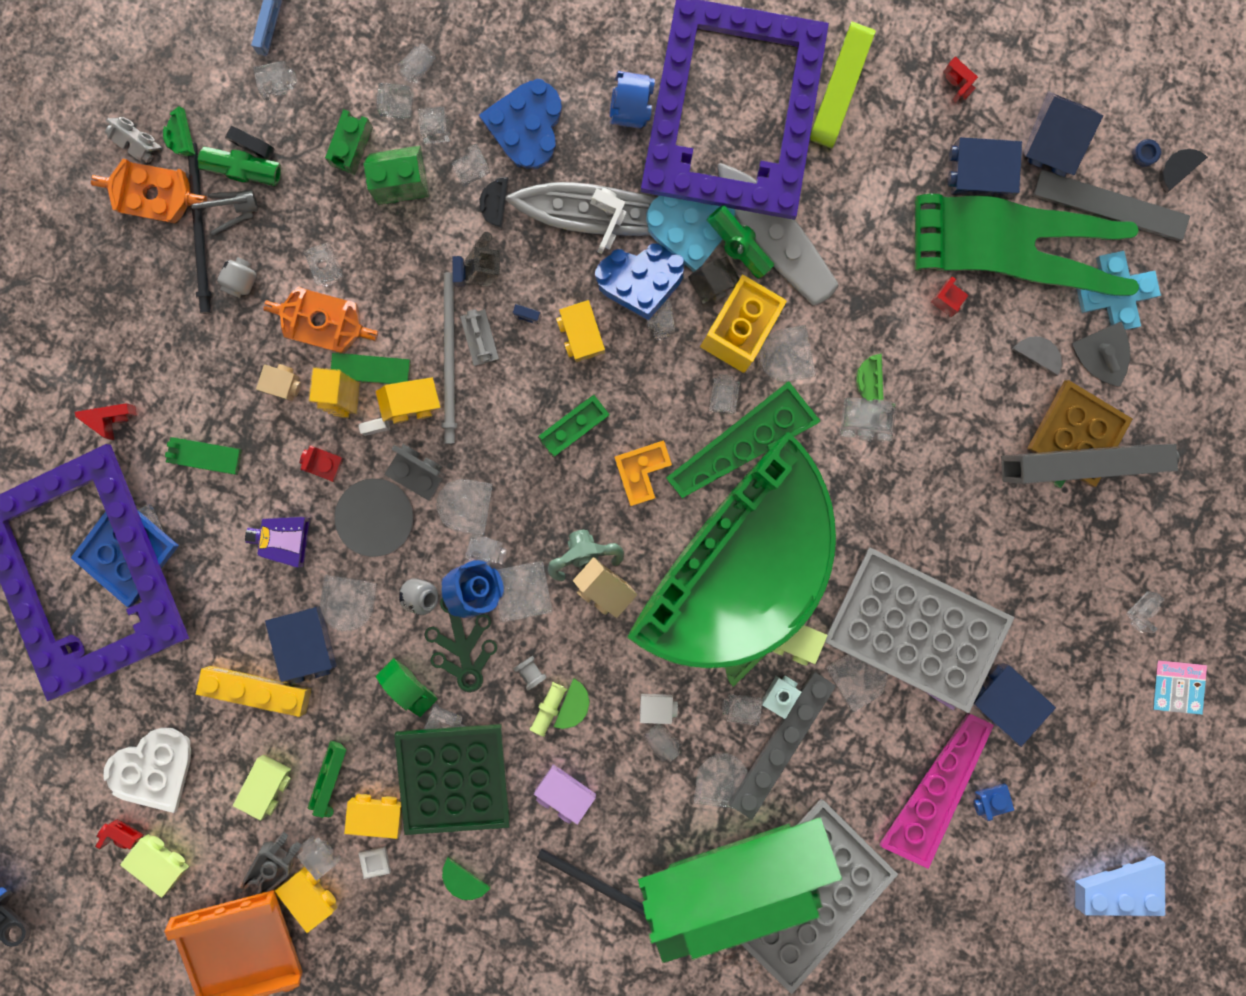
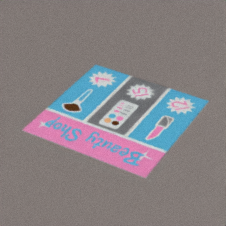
M1158 660L1153 710L1203 715L1207 665Z

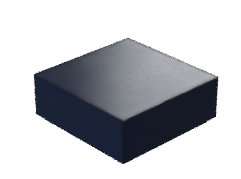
M452 256L453 283L455 287H465L466 262L462 256Z
M515 304L513 315L516 319L535 325L540 323L541 312Z

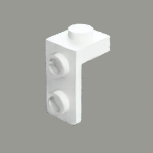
M596 188L590 204L613 214L597 251L600 254L603 253L605 248L610 250L616 237L612 233L615 224L621 225L627 212L622 209L625 201L616 198L617 195L614 192L605 188L602 190Z

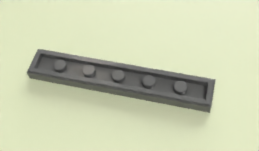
M1044 170L1039 172L1032 197L1110 221L1134 222L1139 230L1178 242L1184 239L1190 215Z

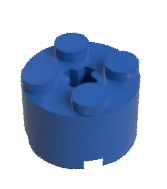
M617 71L615 81H618V84L612 91L610 117L612 118L610 124L641 129L642 126L646 127V123L651 117L652 105H648V101L654 91L655 79L649 78V75Z
M470 561L451 570L442 579V597L449 613L453 616L473 618L495 609L503 595V581L499 572L495 568L492 569L484 561Z

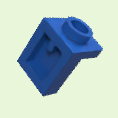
M1005 783L975 792L977 800H974L973 803L976 813L986 821H992L993 816L1014 811L1009 789Z

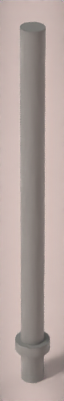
M450 272L444 273V423H442L444 444H455V429H457V423H455L453 273Z

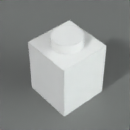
M641 694L640 723L672 724V717H677L678 702L673 701L672 695Z

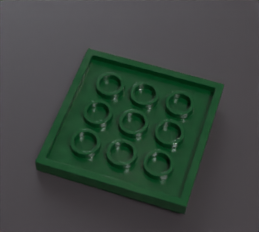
M502 724L395 732L394 738L404 835L510 828Z

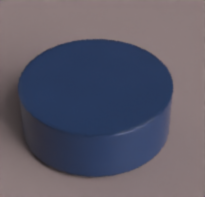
M1152 139L1142 140L1134 147L1132 152L1133 160L1142 167L1153 165L1161 156L1159 144Z

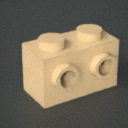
M594 557L573 580L579 588L577 593L589 603L593 600L596 602L594 606L604 615L609 612L616 618L638 595L626 581Z

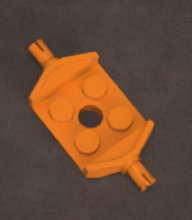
M122 159L110 177L105 178L96 175L91 177L95 180H91L92 186L107 188L112 209L117 213L176 223L182 218L187 206L207 202V196L196 195L190 192L188 178L181 169L175 171ZM152 187H157V197L148 200L147 191Z
M297 287L291 292L284 303L277 304L268 300L264 303L267 305L263 307L264 311L280 316L283 336L289 340H296L344 354L360 337L373 341L377 340L378 331L361 325L358 305L351 301ZM316 313L325 314L326 321L322 326H315L312 322L313 316Z

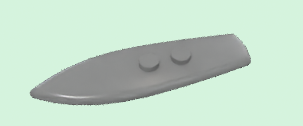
M722 163L717 165L719 177L756 183L754 178L738 169ZM734 209L736 220L741 225L749 226L754 230L756 234L755 242L774 263L773 267L808 302L815 306L826 301L834 294L839 286L838 282L796 220Z
M553 182L521 189L507 195L506 201L529 217L547 225L570 231L605 234L613 214L590 204L596 188L599 190L605 188L614 192L617 195L616 198L625 201L622 209L627 211L621 225L615 224L612 233L627 236H651L648 232L646 212L656 197L593 184Z

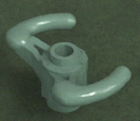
M578 530L569 535V541L567 542L569 551L561 558L550 561L548 574L557 581H564L565 573L558 570L572 563L575 567L583 570L593 557L598 560V556L614 555L611 563L614 566H619L624 559V551L616 543L607 545L595 544L593 536L589 534L588 530Z

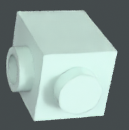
M785 675L783 679L776 676L760 703L786 719L801 694V691L796 688L798 683Z

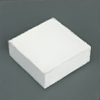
M382 418L358 425L360 434L364 436L390 430L389 422H383Z
M386 846L358 853L364 879L390 874L391 869Z

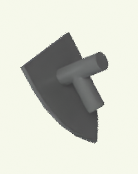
M1122 321L1072 343L1082 365L1093 376L1105 383L1118 387L1121 386L1130 363V344Z

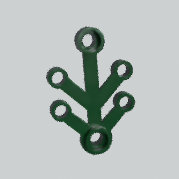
M442 597L440 606L444 612L449 613ZM449 613L455 642L441 634L440 629L435 626L427 628L424 636L428 642H435L458 656L461 667L448 661L447 656L443 652L434 653L431 656V664L435 668H442L457 677V683L461 690L469 693L475 692L483 684L481 671L490 656L496 653L498 645L492 639L484 641L481 646L482 652L473 665L470 653L484 630L491 626L492 620L487 614L479 615L475 620L476 625L466 640L461 617L453 616ZM481 617L487 618L488 625L486 627L480 626L479 619ZM430 630L437 632L436 639L429 638L428 632ZM486 643L494 645L493 652L485 650ZM436 655L443 657L444 661L441 665L435 663L434 658ZM468 674H472L475 677L473 684L467 683L466 676Z

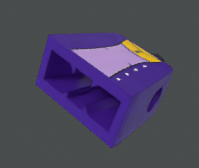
M310 518L262 519L261 529L247 528L245 543L257 544V554L260 557L293 567H304Z

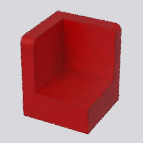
M954 277L949 278L931 301L933 305L950 317H953L960 311V306L968 297L967 293L954 285L956 281Z

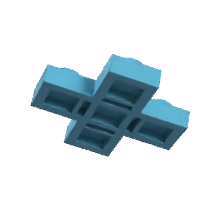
M1125 251L1096 257L1099 270L1114 276L1134 279L1139 284V290L1132 296H1110L1076 288L1081 312L1086 313L1107 308L1111 325L1122 321L1125 330L1141 327L1136 302L1161 296L1156 271L1130 276Z

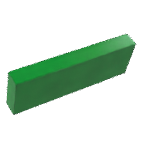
M332 352L330 370L342 371L357 382L395 384L409 381L411 360Z

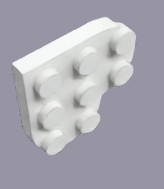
M159 728L150 731L140 740L137 747H127L118 750L108 759L104 767V781H107L108 787L113 791L112 794L115 797L175 813L178 810L191 760L190 739L173 728Z

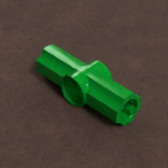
M203 146L199 152L198 168L200 170L225 175L229 179L248 183L250 180L277 186L278 182H280L281 164L279 162L255 158L253 155L239 150L227 152Z
M723 205L708 216L707 222L725 241V251L730 257L740 259L757 279L763 277L772 269L774 263L755 242L756 234L752 228L741 225Z

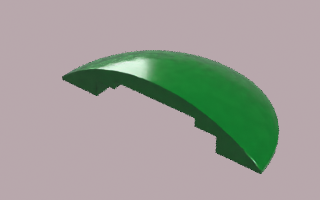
M787 432L739 482L672 565L650 597L627 637L637 646L656 657L672 663L699 668H724L756 660L774 651L795 635L811 617L826 590L832 572L836 545L835 518L829 492L819 469L801 443L790 432Z

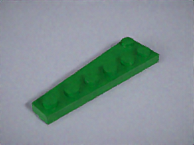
M788 381L666 477V479L678 495L684 498L766 453L787 432H790L795 437L818 424L820 419Z

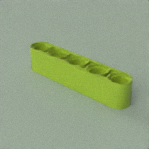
M851 21L813 124L809 141L833 149L873 41L875 29Z

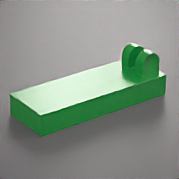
M593 394L541 433L538 439L554 458L609 417L610 414Z
M170 437V441H167L166 463L238 475L242 454L241 449Z
M331 740L329 742L307 807L309 810H313L312 815L316 817L329 818L334 814L333 808L328 803L346 753V749L339 742Z

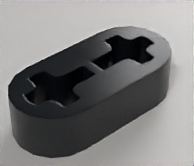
M230 126L225 136V139L265 160H270L275 151V148L268 143L234 126Z

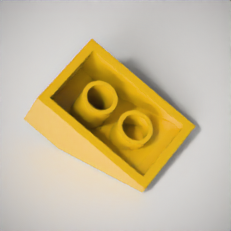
M742 274L701 343L700 348L745 373L754 361L787 300Z

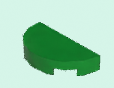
M178 106L169 114L171 118L167 123V127H163V140L166 146L174 153L188 157L195 155L185 109Z
M447 858L443 866L442 879L446 889L453 896L461 900H474L482 897L490 890V886L451 858Z

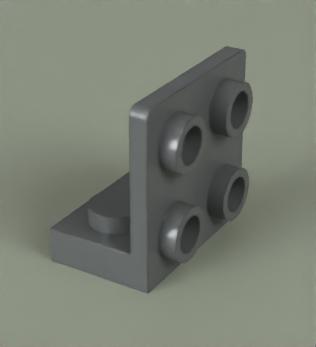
M405 444L401 448L394 445L391 450L397 454L384 475L426 500L431 501L446 474L441 472L443 467L428 458L422 461L418 458L420 453Z

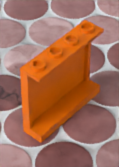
M274 890L171 917L164 931L168 941L175 940L196 996H269L281 991H292L300 985L303 971Z

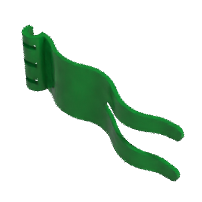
M922 194L915 197V271L923 269H936V271H989L1026 281L1077 288L1104 295L1132 296L1139 290V284L1136 280L1114 276L1081 262L1038 251L1035 247V241L1037 238L1065 237L1101 240L1131 239L1138 234L1139 230L1134 222L1110 221L1084 214L1038 209L996 197H944L941 194ZM934 204L936 209L921 210V206ZM936 228V233L921 234V230ZM924 252H936V257L921 258V254Z

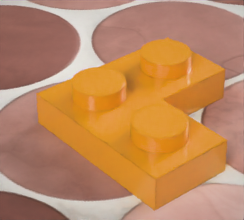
M664 440L614 457L630 507L655 499L648 473L672 466Z

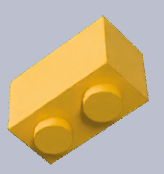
M589 300L559 309L561 317L556 318L560 332H566L569 340L564 343L568 357L574 356L575 362H579L605 353Z
M433 377L384 385L375 391L383 422L392 420L393 424L403 423L409 420L408 417L416 416L417 420L431 417L432 412L440 408Z
M356 794L355 798L352 797L347 802L344 834L398 839L401 835L403 820L401 802H397L398 798L386 796L382 797V800L371 799V795Z
M305 865L282 883L275 892L305 932L308 933L336 910L337 906L333 894L328 890L325 891L320 885V878L317 873L312 869L309 870Z

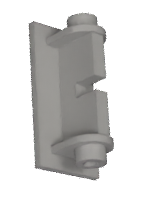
M127 118L106 119V122L110 124L105 130L107 138L122 149H126L128 143H131L127 152L141 163H150L154 157L151 154L152 151L162 149L160 145L154 142L155 139L151 135L137 130L133 127V122Z
M474 309L467 311L466 315L460 316L474 366L498 360L499 357L486 310L477 311Z

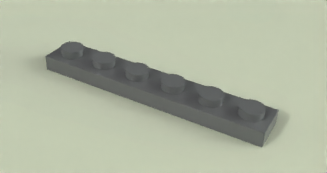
M815 671L810 673L800 689L801 694L786 719L782 718L729 802L731 807L753 820L836 685Z

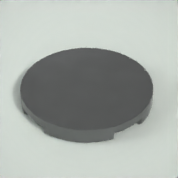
M365 479L353 484L342 494L335 509V526L340 539L348 548L360 555L378 557L393 553L407 541L413 529L414 515L409 497L399 486L383 479Z

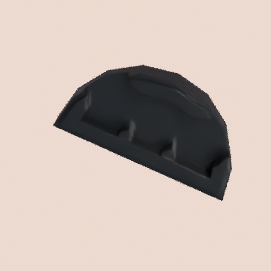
M1191 148L1179 150L1169 156L1162 165L1161 185L1166 193L1171 191L1206 160L1208 156L1201 151Z
M508 177L497 178L489 183L486 188L484 187L479 198L480 211L485 221L492 227L501 230L508 191Z

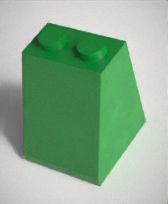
M420 145L368 155L364 162L367 189L378 205L429 197Z

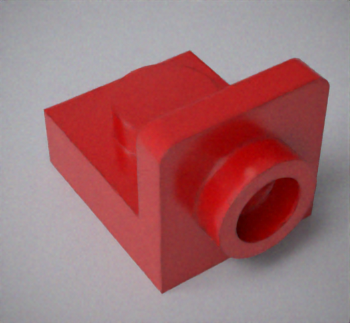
M955 56L946 66L943 73L946 74V79L952 85H958L961 88L952 99L956 103L961 97L966 100L976 89L973 84L978 76Z
M310 445L308 450L305 449L300 457L299 463L302 464L300 470L335 482L344 458Z
M116 819L102 826L96 836L99 840L95 847L100 850L108 845L112 839L116 846L130 850L143 838L144 834Z

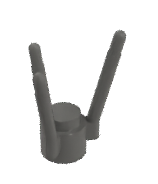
M253 190L209 193V198L229 199L196 203L191 206L193 209L233 204L236 213H242V215L210 232L211 235H216L245 219L254 218L252 212L258 211Z

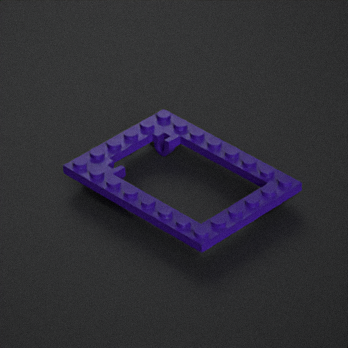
M676 0L641 192L714 206L723 205L726 208L795 220L798 212L829 23L704 0ZM697 29L798 47L779 162L760 161L756 183L690 172L694 148L676 145Z
M110 444L102 445L0 494V584L47 701L57 699L189 639ZM94 481L142 602L126 609L128 615H137L140 622L133 625L135 633L83 656L85 652L84 646L80 639L74 635L66 636L58 641L55 640L8 521ZM66 646L71 648L72 653H68Z

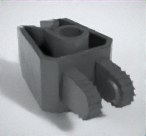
M285 832L274 843L272 841L264 842L243 879L240 893L242 894L249 885L257 883L258 888L253 895L274 889L289 876L294 864L293 857L301 848V844L296 842L290 847L288 852L284 851L280 847L287 840L288 835Z

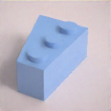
M1150 856L1146 860L1134 864L1122 865V868L1109 872L1104 871L1075 881V908L1084 915L1165 916V862L1155 856Z

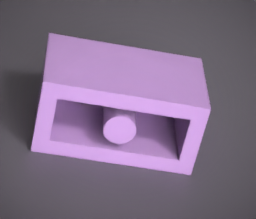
M554 764L534 792V795L537 796L536 801L548 809L550 806L559 812L557 815L569 824L573 821L577 825L596 798V793Z

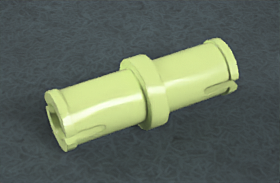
M552 682L544 702H540L538 706L540 710L529 730L545 737L553 717L558 715L559 711L557 709L567 688Z

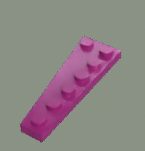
M970 713L966 714L881 840L879 845L882 848L929 869L993 729V724Z

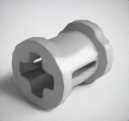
M533 655L513 668L515 672H519L527 684V690L532 689L547 678L534 663L535 658Z

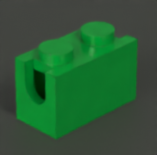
M343 109L325 156L331 167L353 175L356 174L373 129L368 118L361 116V119H357L349 111Z

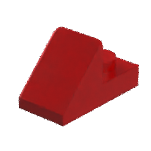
M128 403L75 412L77 419L103 438L114 440L112 423L128 422V417L137 416L136 406Z

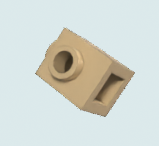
M264 364L256 390L292 401L293 397H296L300 391V377L293 374L294 369L288 366L278 364V367L274 368Z

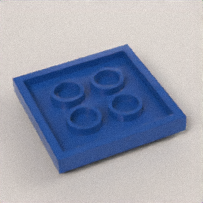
M105 511L71 559L129 608L135 605L140 595ZM138 511L157 561L162 569L179 545Z

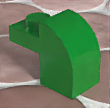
M395 658L375 676L382 688L398 705L406 711L410 710L419 718L438 700L432 691L417 681L410 669Z

